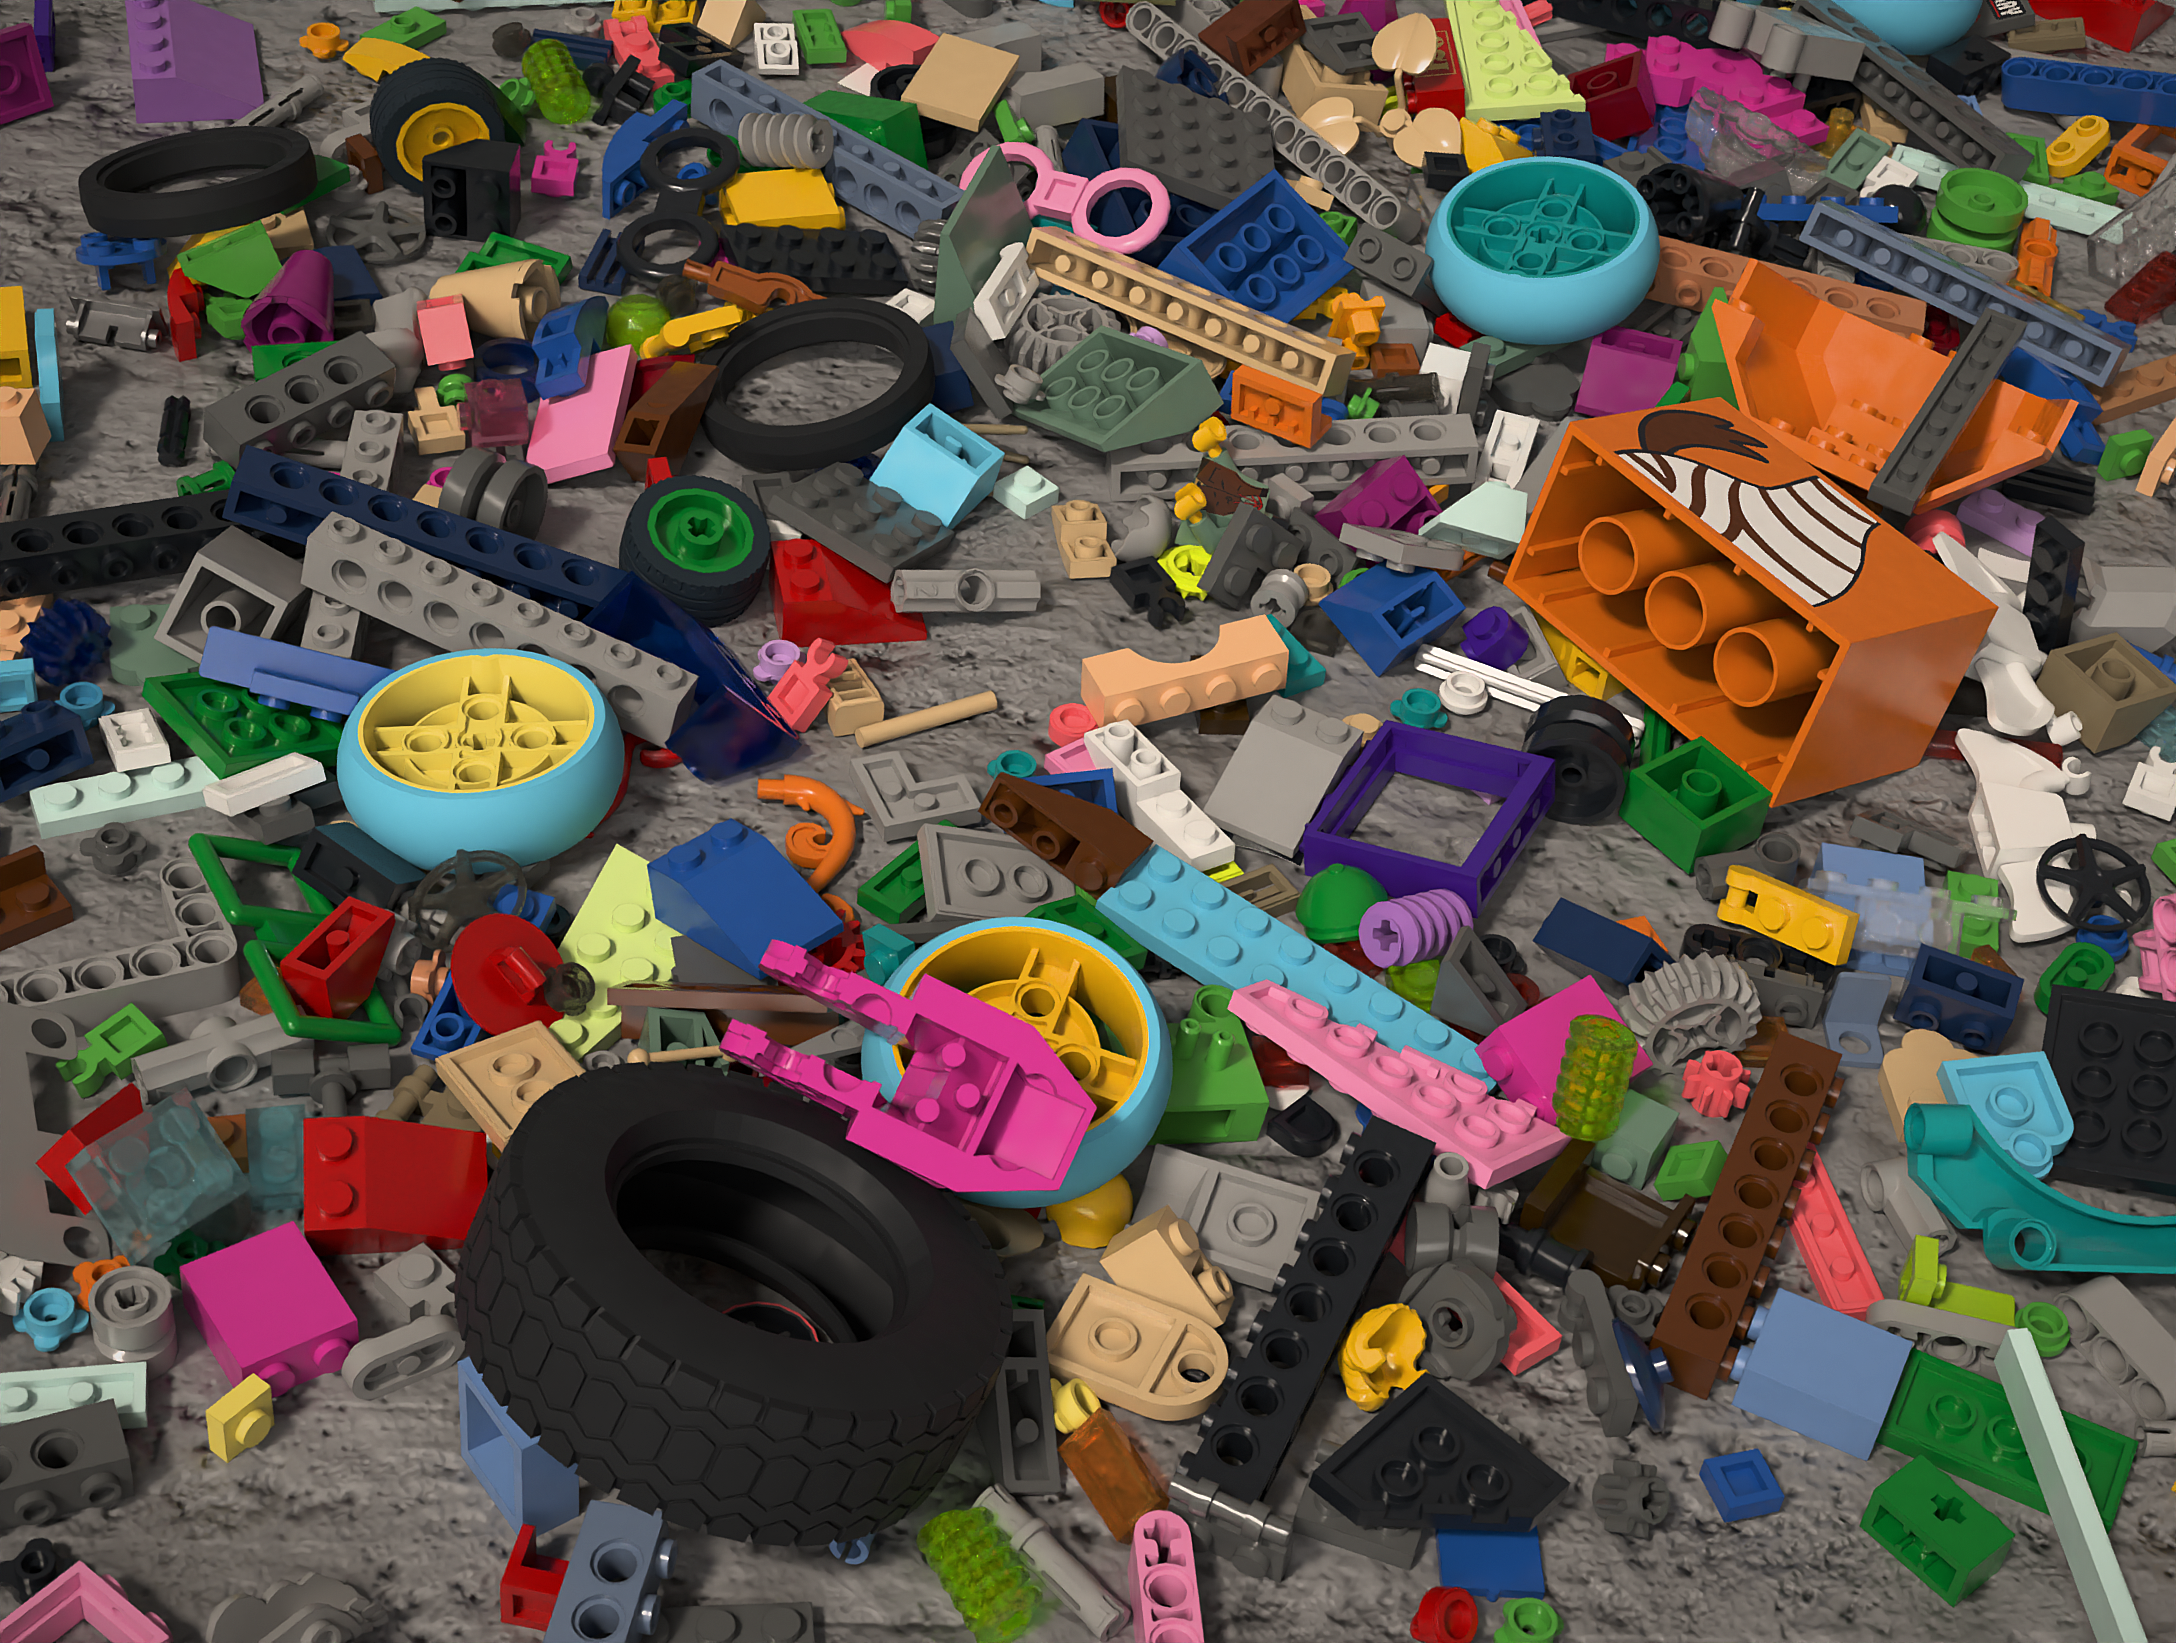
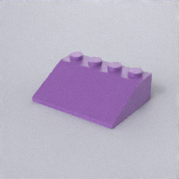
M125 0L137 124L241 119L264 103L253 24L191 0Z

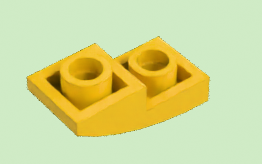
M615 0L612 18H617L619 22L630 21L632 16L644 15L649 32L660 34L661 25L690 22L697 26L700 10L697 0H669L664 4H658V0Z
M363 37L345 52L342 59L355 67L360 74L378 82L387 73L392 74L394 70L406 65V63L422 60V58L429 59L430 57L399 43Z

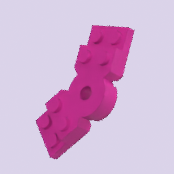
M1671 36L1648 37L1646 50L1642 51L1645 55L1656 104L1680 107L1689 104L1690 97L1704 104L1718 107L1716 122L1768 158H1774L1827 140L1830 127L1818 120L1812 112L1803 110L1806 95L1793 87L1792 83L1787 79L1764 75L1761 67L1751 58L1726 49L1706 48L1697 50L1690 44L1680 42ZM1607 43L1604 62L1642 49H1638L1636 46L1628 43H1619L1617 45Z

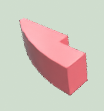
M897 20L872 21L840 32L846 49L879 71L902 64L922 65L940 38L924 28Z

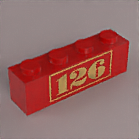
M1449 17L1430 19L1435 28L1438 41L1434 62L1421 75L1412 76L1404 72L1402 74L1408 114H1414L1416 117L1422 110L1443 108L1453 113L1459 122L1462 117L1465 118V88Z

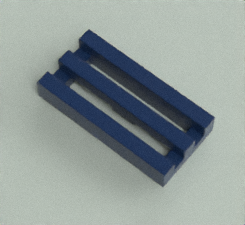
M534 29L533 37L530 36L528 45L526 44L524 48V61L585 71L593 63L608 65L613 55V41Z
M602 230L578 275V288L616 296L622 295L631 277L622 266H620L612 283H606L616 268L618 261L616 258V242L622 232H619L617 238H612L611 230ZM645 238L638 243L634 250L640 258L645 250ZM610 249V251H609V253H608V255H607V257H606V259H605V261H604V263H603L601 269L599 270V272H598V274H597L595 280H593L594 277H595V275H596V273H597V271H598V269H599V267H600V265H601V263L603 262V260H604V258H605V256H606L608 250Z

